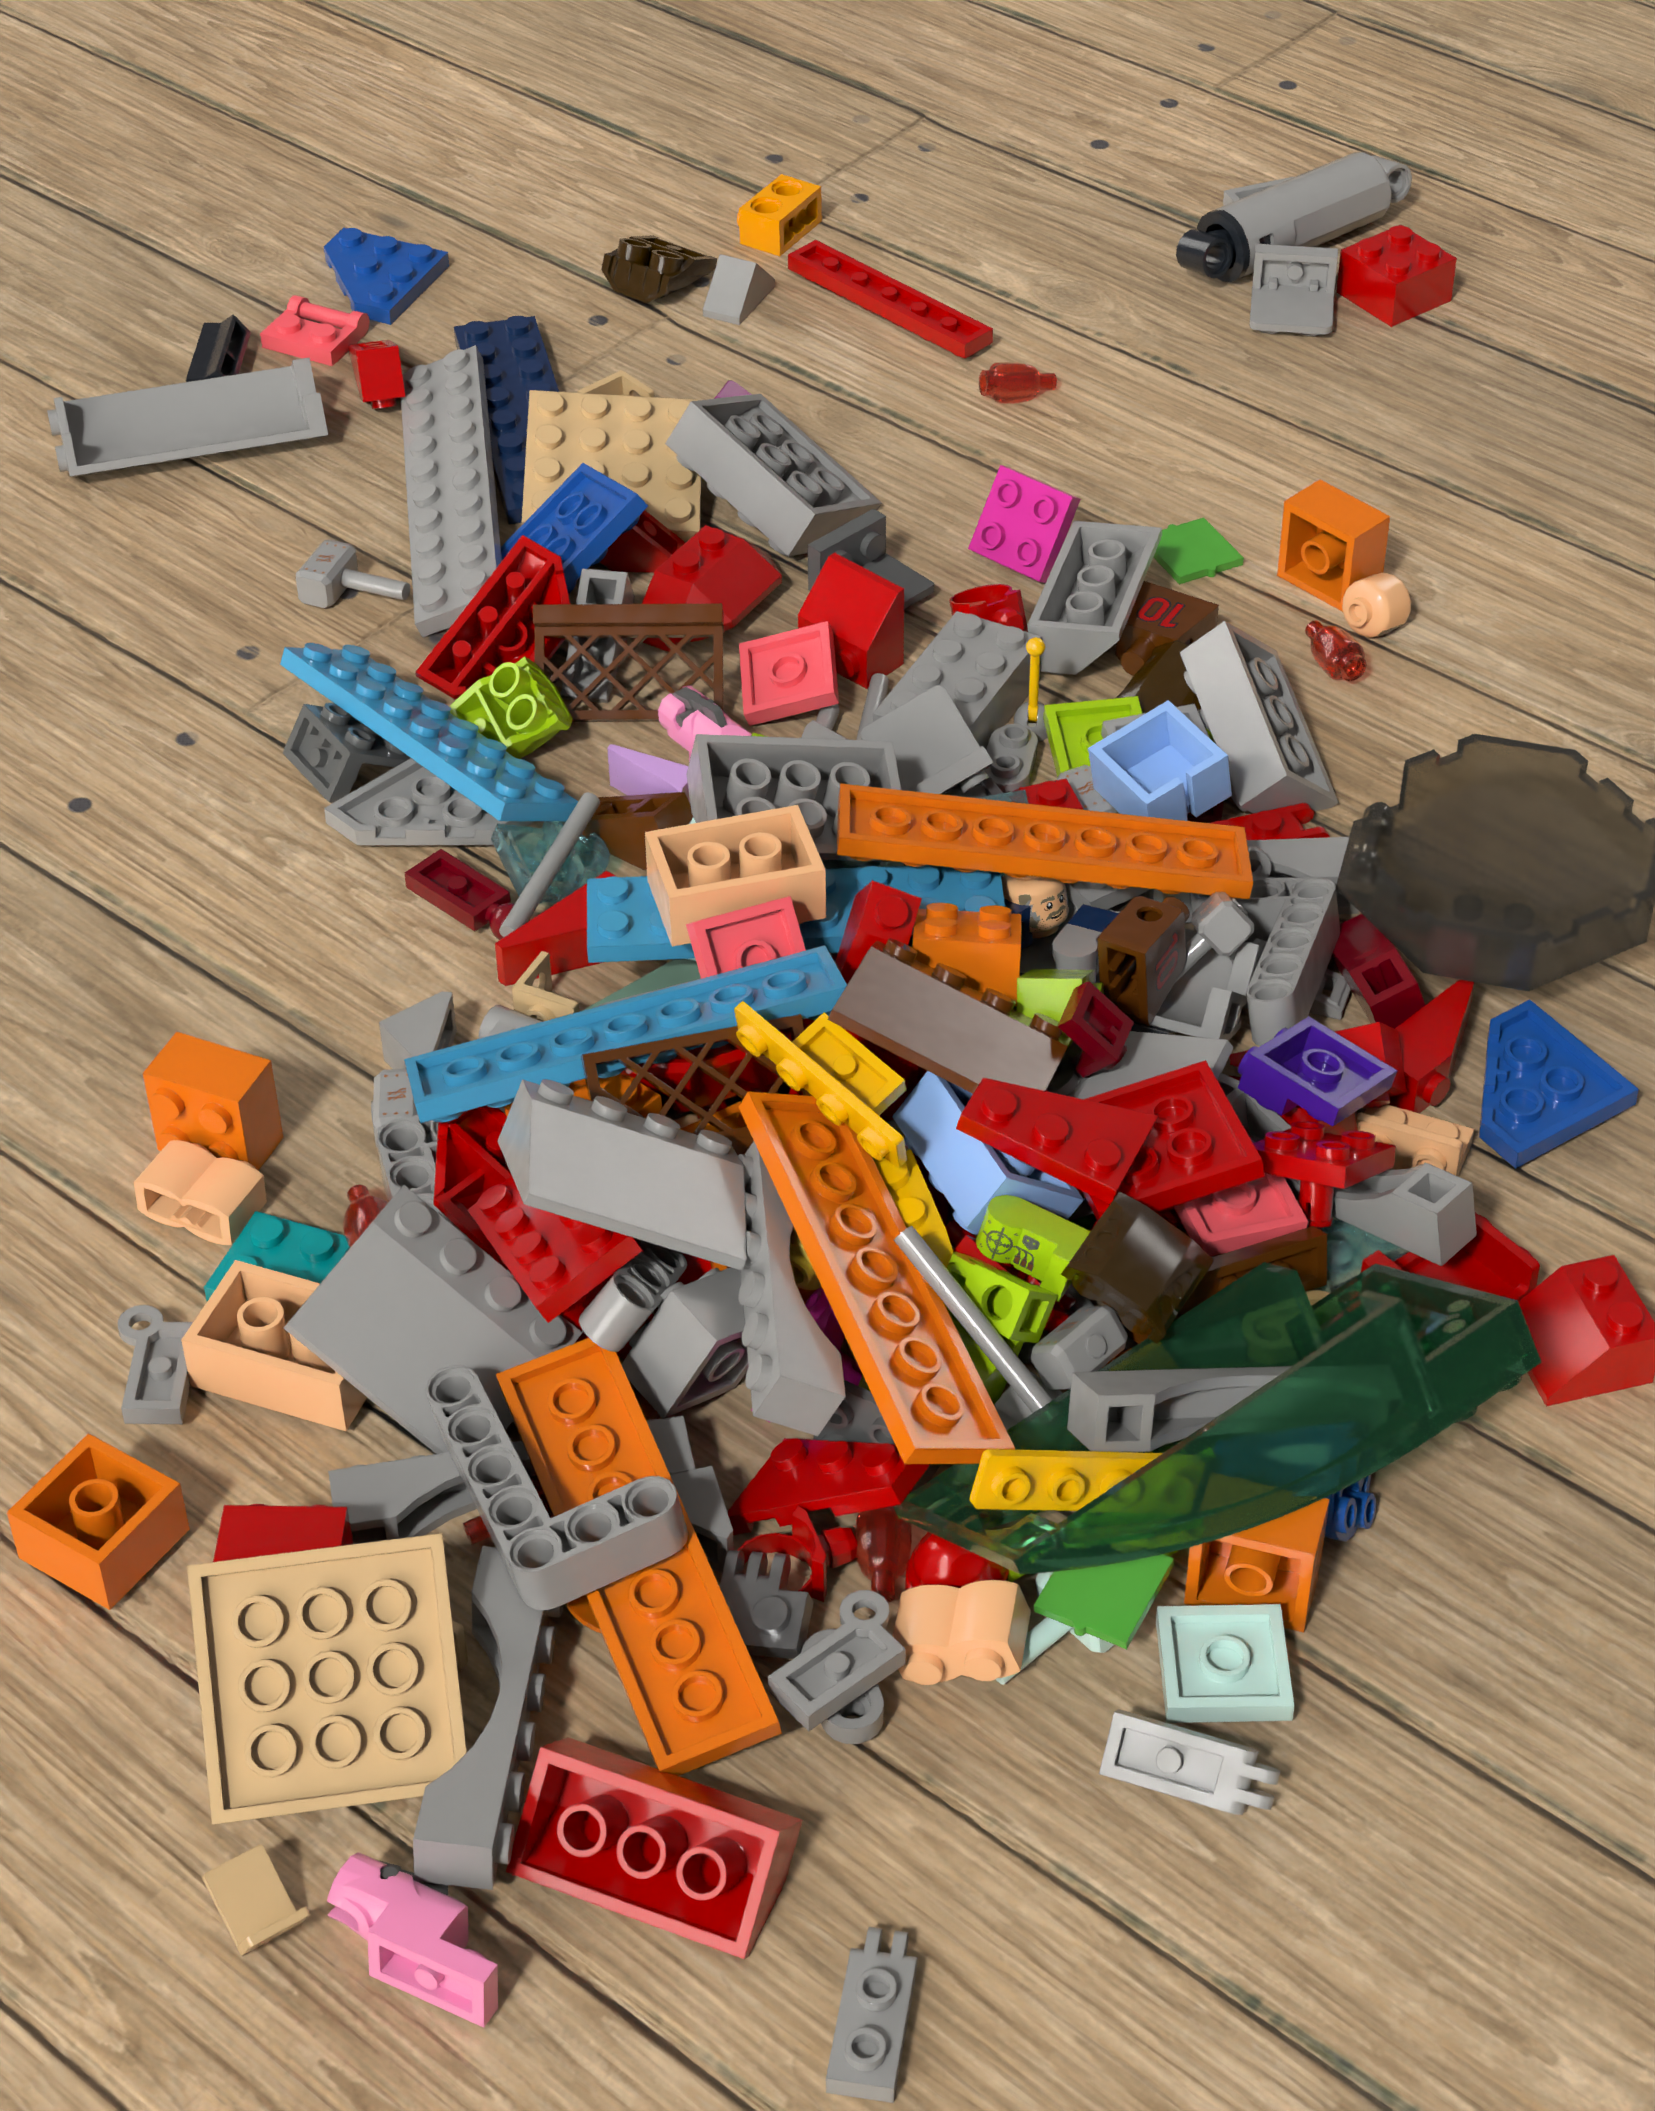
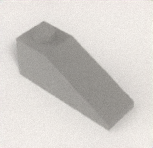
M582 569L576 604H634L635 596L627 572ZM589 638L574 639L582 646ZM600 638L587 652L606 669L624 649L612 638ZM621 638L625 643H627L628 638ZM570 643L567 660L577 651ZM582 656L564 676L582 693L601 673ZM619 666L611 673L614 678H616ZM605 679L587 698L591 702L608 703L613 685ZM564 683L562 684L561 698L575 700L577 696Z

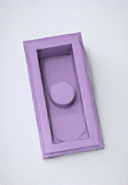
M610 744L608 746L610 786L626 795L685 792L690 802L686 775L688 766Z

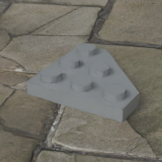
M412 758L324 808L326 824L356 845H497L533 823V821L497 820Z

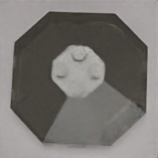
M1472 734L1459 739L1457 752L1440 758V754L1433 749L1405 760L1399 804L1389 807L1386 803L1376 802L1365 809L1363 818L1353 821L1336 889L1422 973L1531 991L1647 942L1655 904V818L1648 819L1645 823L1632 813L1634 800L1609 778L1600 780L1599 783L1586 773L1588 760L1574 749Z

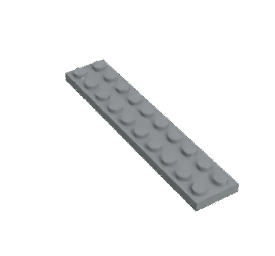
M476 345L465 350H454L443 359L428 365H417L402 375L406 396L401 397L414 619L415 625L422 637L451 627L502 561L484 364Z

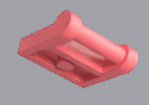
M293 295L289 299L287 309L260 333L262 348L299 358H310V361L333 366L349 351L348 345L357 344L366 335L370 319L367 313L359 311L346 313L312 304L308 298Z

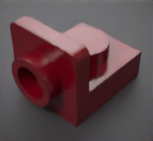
M1087 981L1074 988L1057 1027L1083 1050L1075 1071L1084 1078L1102 1068L1109 1070L1121 1061L1127 1051L1125 1042L1134 1022L1090 981Z

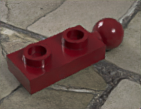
M443 849L436 851L405 872L407 889L474 932L490 922V929L493 935L498 940L504 938L500 934L499 929L515 903H511L508 890Z

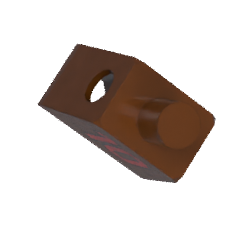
M1143 581L1121 638L1116 643L1115 655L1120 660L1123 669L1134 676L1151 657L1155 647L1175 640L1191 645L1214 629L1218 623L1219 605Z
M1143 896L1134 897L1097 938L1100 983L1104 984V995L1132 1021L1149 1026L1184 968L1186 961L1185 923L1190 916V911L1184 902L1175 897H1166L1162 902Z

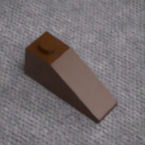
M685 792L598 797L600 805L578 840L642 870H647L645 832L690 824L693 818L691 805ZM555 821L559 831L566 821Z

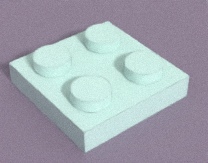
M1281 1604L1157 1606L1156 1628L1166 1723L1293 1720L1294 1698Z

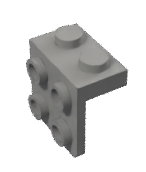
M1256 244L1250 328L1266 334L1292 332L1301 333L1305 336H1318L1331 333L1338 249Z
M941 685L931 687L865 726L861 731L862 740L893 741L901 790L943 795L960 786L964 793L989 778L985 770L993 764L991 757L984 746H979L949 693Z

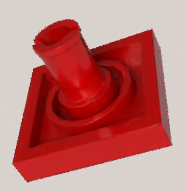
M1308 1121L1293 1122L1290 1129L1282 1132H1268L1265 1134V1139L1253 1143L1262 1158L1265 1174L1300 1180L1299 1205L1307 1220L1310 1219L1309 1227H1328L1333 1224L1334 1187L1345 1189L1393 1168L1396 1145L1375 1142L1376 1135L1364 1131L1342 1132V1135L1324 1132L1325 1126L1323 1124Z

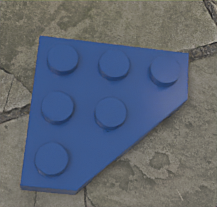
M343 228L324 246L325 261L329 268H333L340 289L344 296H348L352 311L367 313L370 320L389 325L449 267V257L446 251L433 249L425 244L416 245L399 241L391 236H377L365 233L357 228Z
M1529 999L1490 1019L1479 1138L1516 1169L1636 1105L1639 1089Z

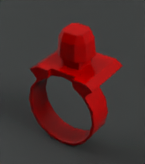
M1005 584L985 585L959 592L949 600L952 616L956 611L974 614L979 618L1006 626L1017 627L1022 631L1028 632L1020 589L1012 590L1011 586Z
M797 1505L792 1514V1536L780 1533L761 1534L745 1541L737 1551H743L744 1564L749 1560L752 1552L789 1554L802 1562H806L812 1572L809 1580L798 1591L808 1592L811 1598L824 1602L827 1595V1566L836 1568L851 1562L858 1556V1544L852 1529L839 1526L823 1529L821 1534L817 1535L807 1511Z

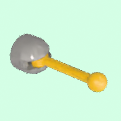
M1034 637L1026 644V650L1030 654L1029 702H1025L1018 707L1014 716V724H1020L1032 730L1036 734L1038 742L1048 738L1043 720L1044 704L1038 702L1040 655L1045 651V643L1042 639Z

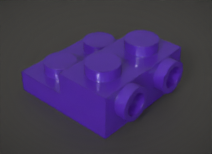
M1308 1016L1289 1029L1286 1027L1281 1029L1273 1039L1260 1047L1253 1046L1247 1051L1238 1067V1073L1242 1075L1238 1089L1254 1098L1262 1107L1274 1111L1281 1116L1299 1105L1313 1118L1324 1121L1333 1127L1392 1087L1397 1070Z

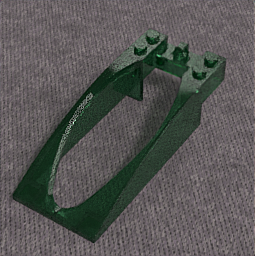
M1263 1262L1174 1320L1158 1344L1147 1338L1098 1371L1292 1367L1185 1439L1165 1444L1150 1452H1138L1163 1454L1057 1524L1036 1515V1513L1045 1510L976 1509L969 1498L979 1464H954L907 1495L901 1505L893 1507L898 1518L1018 1574L1084 1569L1161 1555L1253 1528L1315 1503L1360 1481L1411 1452L1452 1424L1472 1417L1477 1412L1479 1405L1498 1392L1509 1390L1518 1385L1522 1380V1376L1539 1365L1541 1359L1518 1300L1374 1264L1311 1306L1296 1270ZM1071 1388L1007 1430L1015 1450L1090 1451L1067 1430ZM1023 1518L1010 1528L989 1530L990 1528Z

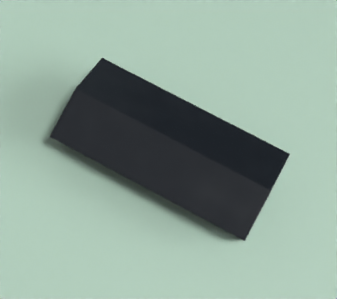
M234 314L221 323L203 324L186 382L239 374L251 332Z

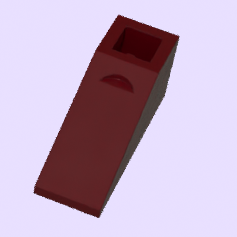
M1365 912L1340 924V936L1331 956L1332 960L1346 980L1371 1023L1381 1022L1395 1029L1425 1006L1417 981L1397 949Z

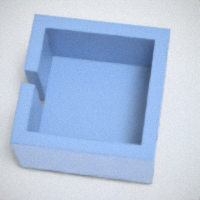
M1169 700L1088 748L1093 788L1120 814L1188 821L1187 813L1191 812L1195 817H1198L1232 796L1228 755Z

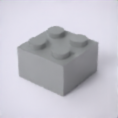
M730 1267L720 1271L718 1268H713L706 1272L699 1280L686 1285L682 1282L671 1285L660 1295L663 1299L657 1306L658 1311L651 1321L642 1326L630 1339L629 1345L632 1349L621 1365L628 1380L663 1419L736 1388L749 1367L747 1347L742 1344V1333L745 1326L743 1305L739 1304L738 1300L741 1286L740 1270Z

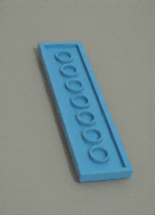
M306 643L304 648L284 647L281 666L497 820L567 821L578 801L564 792L565 787L561 783L539 775L535 772L536 767L532 763L510 755L506 752L507 747L503 743L484 737L478 732L479 728L477 725L455 717L450 713L451 708L448 705L429 699L423 694V688L403 681L396 676L397 671L394 668L377 663L370 658L368 650L355 645H343L342 650L330 649L316 643Z
M933 865L920 867L867 866L864 868L825 869L826 918L803 922L799 924L806 950L825 945L829 953H838L855 895L872 880L922 898L919 909H926V906L931 903H950L956 905L958 911L979 912V909L983 906L997 905L1005 907L1001 873L980 870L961 872L952 867ZM612 876L587 879L588 963L695 958L691 944L671 946L647 876ZM914 927L908 946H910L911 948L913 944Z
M824 945L404 1059L420 1123L431 1120L434 1122H448L461 1116L464 1111L482 1106L497 1108L511 1104L515 1099L522 1079L539 1085L543 1079L559 1082L567 1087L571 1082L585 1079L581 1060L582 1054L737 1026L734 1008L742 1001L748 1004L765 1020L801 1014L802 1019L808 1018L811 1020H816L823 1013L829 1016L847 984ZM729 1042L714 1043L710 1049L725 1046ZM704 1045L684 1049L688 1051L699 1047L703 1048ZM673 1051L659 1053L653 1063L668 1062L674 1059L677 1054ZM650 1055L631 1058L630 1060L640 1064L646 1062ZM618 1061L596 1065L598 1078L616 1076L625 1069V1066Z

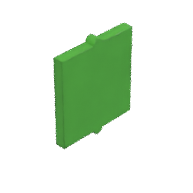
M1204 517L1177 526L1174 524L1168 525L1167 529L1162 530V537L1153 557L1178 584L1205 576L1215 577L1218 572L1243 565L1244 557Z
M1082 1522L1036 1600L1034 1612L1073 1627L1074 1633L1077 1636H1083L1087 1633L1127 1650L1174 1566V1558L1134 1543V1538L1131 1535H1125L1121 1538Z

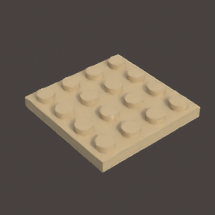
M530 390L522 525L584 463L637 493L648 505L645 510L686 543L700 530L701 476L695 471L682 466L676 458L677 454L665 443L690 402L698 400Z
M442 1533L187 1565L212 1825L422 1797L427 1785L450 1770L467 1753Z

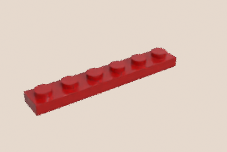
M814 240L788 254L789 270L825 287L838 296H842L862 306L868 311H872L893 324L919 335L924 340L930 341L956 356L966 359L993 343V328L818 240Z

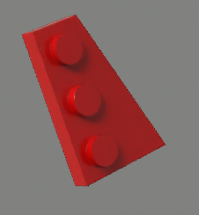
M982 1078L962 1111L956 1129L1110 1204L1120 1190L1152 1132L1158 1115Z
M784 1438L772 1450L768 1460L727 1511L733 1535L749 1533L754 1527L753 1522L775 1518L780 1527L792 1525V1514L797 1505L807 1512L830 1508L835 1517L901 1505L930 1464H904L895 1444Z

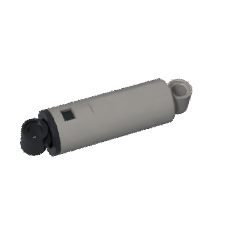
M1354 152L1208 212L1201 217L1197 229L1187 231L1179 240L1176 249L1177 261L1181 267L1213 279L1217 278L1222 282H1233L1254 273L1256 244L1316 247L1379 220L1385 216L1390 203L1401 201L1409 192L1412 181L1411 171L1407 165L1376 155L1371 156L1364 152Z

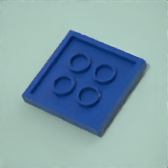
M582 463L501 546L502 560L522 535L526 536L561 557L569 594L574 589L576 580L581 576L582 569H588L590 566L599 563L606 556L608 547L621 534L630 531L638 523L640 514L648 505L634 491Z

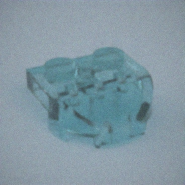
M544 821L542 828L497 823L491 841L518 896L523 892L566 821ZM595 832L591 833L588 838L583 835L580 836L540 903H557L585 885L587 879L596 878L605 872L610 860V853L605 842Z

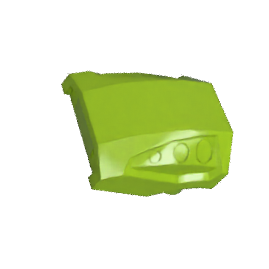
M525 656L515 664L512 662L501 664L491 676L476 681L449 706L451 714L458 719L477 725L480 734L487 739L503 743L507 747L506 752L518 759L536 750L559 731L569 729L573 719L556 686L536 663Z

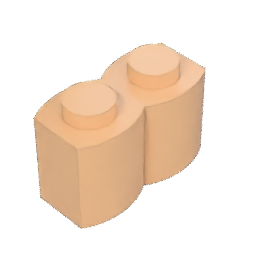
M180 1140L169 1141L134 1181L137 1207L140 1212L164 1225L185 1227L198 1237L220 1245H232L254 1212H259L267 1203L264 1175L252 1164L231 1158H216L204 1146Z
M985 1580L973 1582L961 1588L946 1585H923L902 1592L893 1631V1637L906 1649L905 1665L898 1669L902 1678L921 1685H933L938 1682L955 1679L961 1675L980 1681H992L1020 1672L1031 1610L1019 1585L1009 1581Z

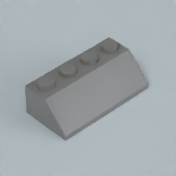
M1073 521L1027 625L1028 632L1041 636L1045 643V651L1040 655L1041 672H1049L1055 675H1077L1120 640L1161 540L1162 528Z
M1223 621L1180 652L1187 670L1184 672L1185 681L1197 695L1202 708L1199 710L1200 718L1204 726L1211 732L1215 744L1228 755L1230 782L1232 785L1231 798L1239 809L1257 813L1299 803H1308L1313 811L1332 808L1339 803L1275 649L1230 623Z

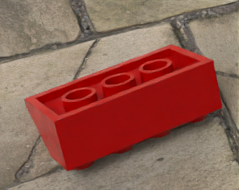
M567 1737L540 1747L513 1843L511 1860L507 1865L506 1872L736 1957L746 1959L749 1957L786 1882L803 1820L669 1772H660L657 1768Z

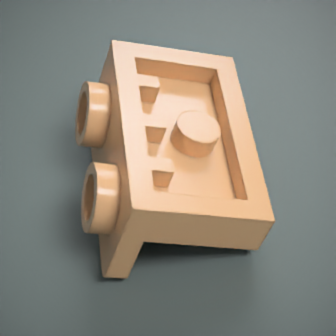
M1385 1105L1376 1108H1366L1365 1113L1361 1112L1356 1116L1358 1131L1376 1135L1375 1142L1396 1145L1394 1167L1391 1168L1394 1170L1410 1169L1428 1163L1459 1176L1472 1145L1473 1128L1395 1106Z

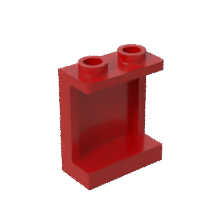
M1476 1212L1477 1235L1442 1266L1412 1252H1408L1397 1260L1392 1261L1380 1250H1377L1362 1260L1357 1299L1437 1365L1499 1325L1501 1316L1536 1288L1540 1270L1539 1262L1533 1258L1529 1251L1518 1246L1496 1229L1487 1218L1478 1215Z

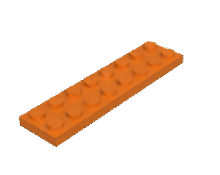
M840 783L837 821V855L849 856L858 861H871L873 859L896 861L912 867L924 865L952 867L961 872H974L976 870L999 872L1015 878L1027 876L1055 878L1063 883H1077L1079 881L1101 883L1117 889L1129 887L1157 889L1166 894L1185 892L1211 896L1215 892H1225L1230 898L1250 899L1253 877L1245 827Z
M747 1092L738 1108L904 1464H980L982 1454L987 1449H1015L944 1302L894 1241L907 1227L872 1156L858 1142V1134L844 1122L838 1126L828 1120L816 1104L817 1099L813 1096Z
M587 1338L496 1374L500 1389L553 1517L644 1477L660 1476L670 1480L674 1485L616 1352L603 1349L590 1338ZM677 1492L688 1530L687 1541L681 1550L668 1558L586 1594V1597L657 1769L660 1772H669L680 1776L782 1734L778 1718Z

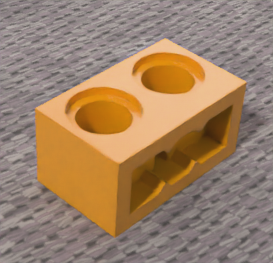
M783 174L778 176L739 208L737 224L740 231V244L777 256L784 254L822 222L821 186Z

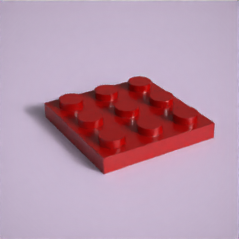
M1206 1060L1085 1099L1158 1115L1152 1132L1119 1190L1146 1205L1154 1212L1265 1177L1261 1156ZM1083 1192L1098 1221L1110 1204Z

